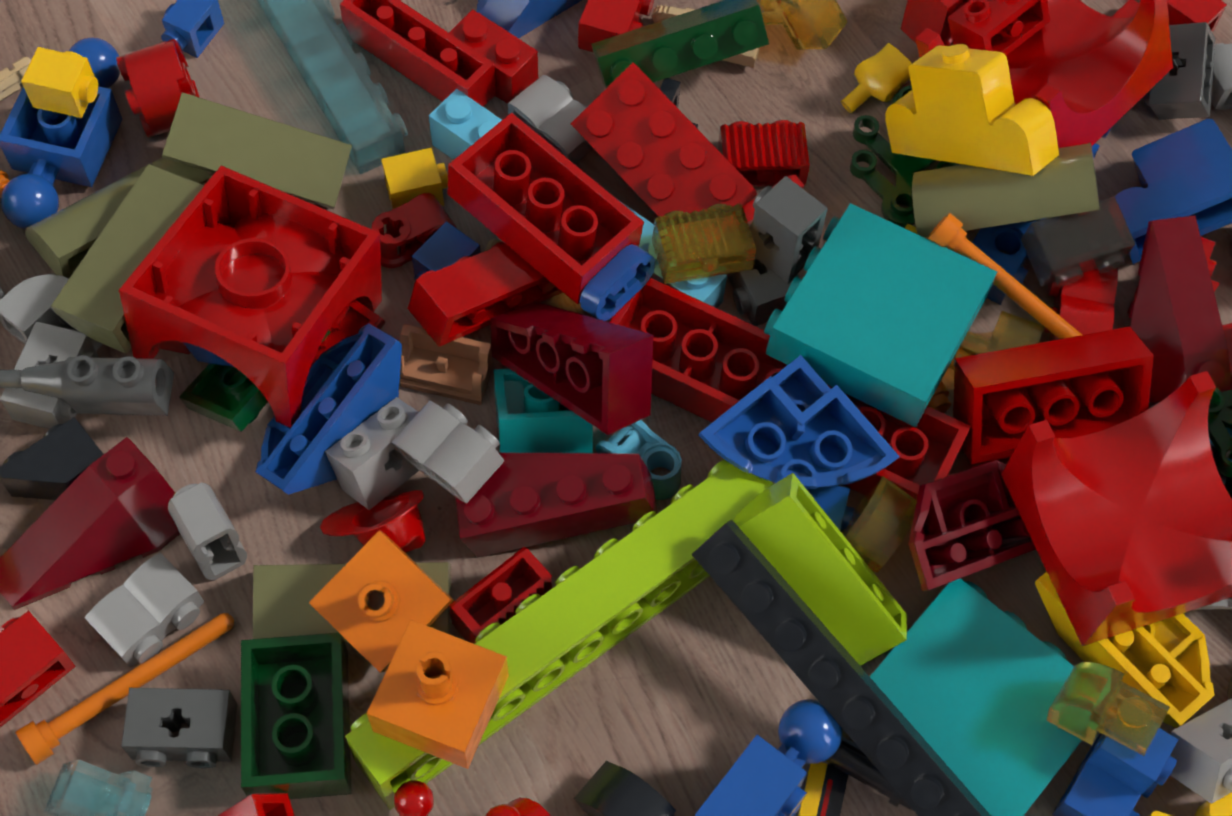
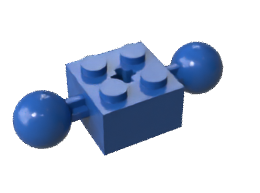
M94 37L84 38L76 42L69 50L88 58L94 76L98 80L97 96L92 103L88 104L82 118L32 107L24 87H22L0 133V147L11 169L28 173L11 179L1 193V208L5 217L19 228L26 229L58 211L59 197L53 186L55 179L93 187L123 120L113 92L109 89L120 75L116 57H119V54L110 43L103 39Z
M804 699L795 702L785 710L780 719L778 727L780 747L776 749L759 735H756L696 812L695 816H795L801 807L800 803L807 794V792L801 789L807 774L802 767L805 763L816 764L833 756L842 741V727L818 700Z

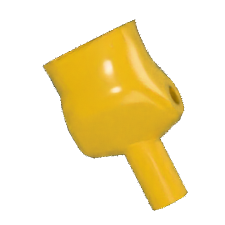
M887 43L876 55L857 65L854 75L859 85L840 101L842 106L849 113H853L871 96L882 102L890 101L903 85L910 80L908 67L912 63L896 47Z

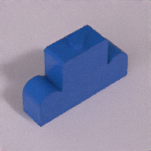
M1205 119L1137 148L1132 152L1141 187H1131L1119 192L1112 199L1111 211L1120 240L1133 264L1141 261L1149 221L1196 215L1200 236L1232 223V149L1213 119Z

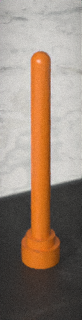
M950 212L926 238L997 271L993 284L1058 339L1082 335L965 237L967 232L961 228L963 223Z
M228 613L219 614L47 723L44 719L38 724L31 721L15 732L33 762L38 765L54 755L52 749L60 745V738L128 696L129 688L142 687L230 631L234 626V618Z

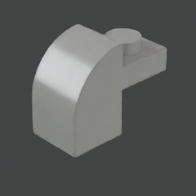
M51 274L39 275L16 285L0 300V322L3 327L23 344H26L36 321L78 331L62 319L51 307L69 278ZM90 338L97 351L103 344Z

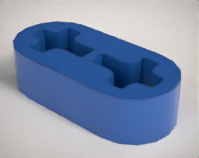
M631 244L623 248L585 286L580 297V307L596 319L606 321L612 318L650 280L655 269L654 257L637 245Z

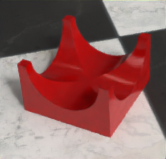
M1048 0L1051 22L1006 56L1015 104L1017 105L1027 98H1034L1040 100L1048 107L1055 123L1058 148L1091 143V146H1093L1173 68L1167 0H1140L1139 9L1135 17L1132 18L1107 16L1090 8L1080 0ZM928 28L915 38L920 58L938 45L945 46L940 34Z
M221 165L119 289L133 357L154 359L159 352V343L163 341H180L201 347L221 357L249 378L269 402L276 422L291 428L301 415L303 391L314 357L335 319L354 299L373 312L382 301L380 233Z
M1208 371L1189 376L1175 392L1141 414L1098 432L1078 437L1056 438L1047 420L1030 424L1001 473L1082 646L1232 597V498L1218 473L1209 441L1208 410L1216 386Z

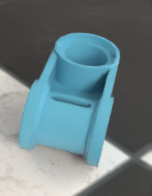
M642 420L616 431L607 441L601 440L595 447L596 453L639 454L649 471L658 467L670 470V473L663 476L651 473L655 499H668L678 492L681 484L682 465L680 453L674 446L668 444L655 434Z

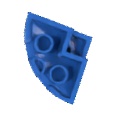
M801 355L775 376H770L698 434L713 451L738 469L775 483L794 473L806 489L852 484L885 469L900 457L836 384L830 389Z

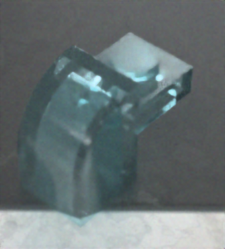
M82 760L64 763L44 812L53 816H144L151 801L153 788L149 787L152 777L135 770L115 774Z

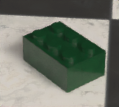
M337 632L241 640V788L248 797L251 794L288 793L289 799L352 794L351 750L345 738L350 733L348 650L343 636Z

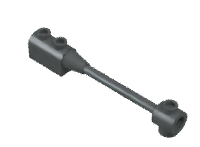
M81 355L69 357L65 361L27 367L23 370L0 369V388H21L24 391L63 399L79 414L168 416L174 372L163 359H143L131 356L95 358Z

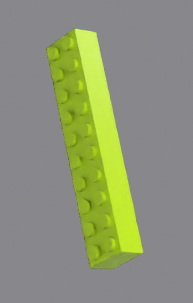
M723 459L710 470L708 478L694 487L692 484H689L679 490L671 499V504L657 514L655 511H651L641 517L633 526V531L623 539L618 541L617 538H613L604 543L594 554L595 558L582 568L573 566L566 570L556 580V586L542 596L534 594L525 599L517 607L516 615L502 625L499 622H495L483 629L477 635L475 644L507 656L509 677L479 745L710 577L691 554L731 519L733 520L751 500L774 484L751 473L748 474ZM366 713L352 724L350 728L352 731L345 736L356 764L389 810L395 807V792L401 784L411 780H418L427 784L453 765L451 762L373 732Z

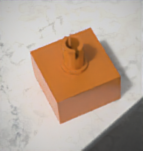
M379 530L315 595L309 604L380 673L387 671L410 619L430 627L454 600L397 544Z
M410 619L366 713L373 732L468 769L509 677L507 656Z

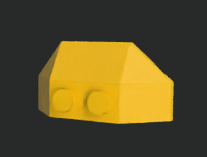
M1047 571L1036 580L1035 585L1057 634L1128 707L1178 728L1215 695L1213 683H1211L1210 663L1205 634L1184 614L1082 646Z

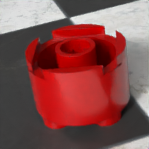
M176 39L163 41L116 57L125 82L130 80L131 89L125 90L127 100L134 115L139 114L141 124L148 138L170 131L182 92L200 98L195 81L191 80L186 68L189 66Z

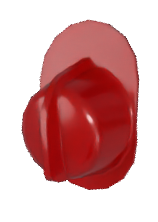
M412 490L397 496L385 497L370 510L359 502H355L327 516L322 521L320 529L323 534L329 536L354 535L363 546L380 530L405 553L421 548L426 542L423 521L417 506L422 501L424 493L422 490Z

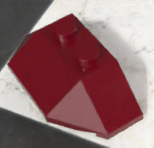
M998 460L990 461L920 485L908 544L922 591L931 590L1036 550L1001 475L1006 464Z

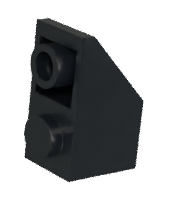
M73 417L64 424H58L50 428L42 439L24 451H18L10 455L3 465L0 466V481L12 497L56 500L89 465L104 454L76 418Z

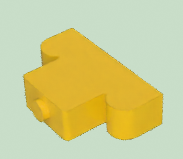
M964 44L936 46L908 67L912 90L890 105L885 113L892 153L1031 176L1037 174L1059 156L1055 123L1051 111L1040 100L1034 98H1027L1017 105L1015 104L1006 55L1002 52L969 49Z

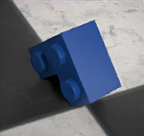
M1123 706L1097 734L1052 815L1140 816L1139 813L1133 810L1141 795L1146 799L1149 798L1157 784L1162 786L1166 782L1177 763V759L1170 755L1179 739Z

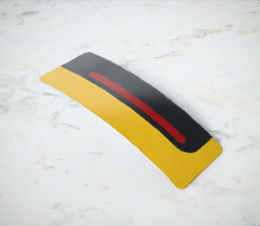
M823 762L810 764L804 790L807 794L802 800L799 816H840L848 774L831 764Z

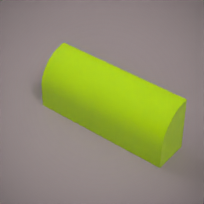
M791 473L757 495L733 519L736 525L860 666L907 640L906 612L794 473Z

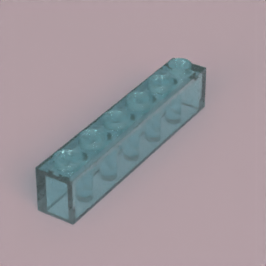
M257 0L341 142L352 145L349 157L359 174L361 175L381 166L382 158L404 154L403 137L408 135L405 123L398 112L393 114L387 107L389 105L388 97L380 82L373 84L369 77L371 75L370 69L361 52L355 54L351 46L353 44L350 34L343 23L337 24L333 18L335 14L330 0Z

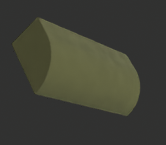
M182 92L162 158L211 173H215L222 165L306 202L334 210L352 145Z
M1091 143L1058 148L1059 156L1034 176L963 164L914 172L912 199L917 234L922 237H928L949 212L963 223L961 228L964 231L1100 210Z
M164 158L150 163V165L205 185L212 177L207 171ZM147 165L25 229L26 239L56 275L67 278L72 276Z
M148 164L52 303L51 307L67 323L86 336L127 354L131 344L119 289L204 185Z
M449 562L416 563L451 597V564ZM346 564L253 565V639L337 633L338 631L309 602ZM450 607L430 627L450 634Z

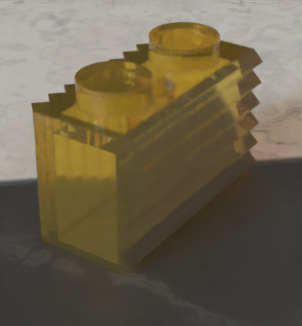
M739 203L735 206L715 204L706 210L702 209L700 212L695 210L691 213L672 211L662 217H657L654 222L652 244L657 261L659 262L664 284L752 270L757 249L743 206Z

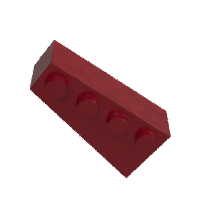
M535 301L491 318L492 357L606 435L612 434L651 415L652 334Z
M499 453L504 462L466 504L456 498L460 539L477 558L636 523L641 517L651 511L657 513L652 475L639 454Z

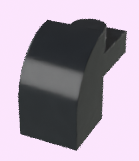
M605 761L573 798L589 816H674L673 814L676 812L675 808L648 783L631 771L608 761Z

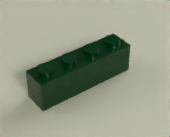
M723 0L592 43L591 46L603 84L607 88L633 62L652 82H656L769 45V40L760 5L756 0Z

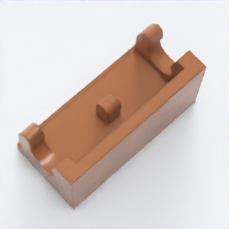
M403 324L400 333L402 354L399 386L481 405L493 369L491 344L461 337L438 347L423 328Z

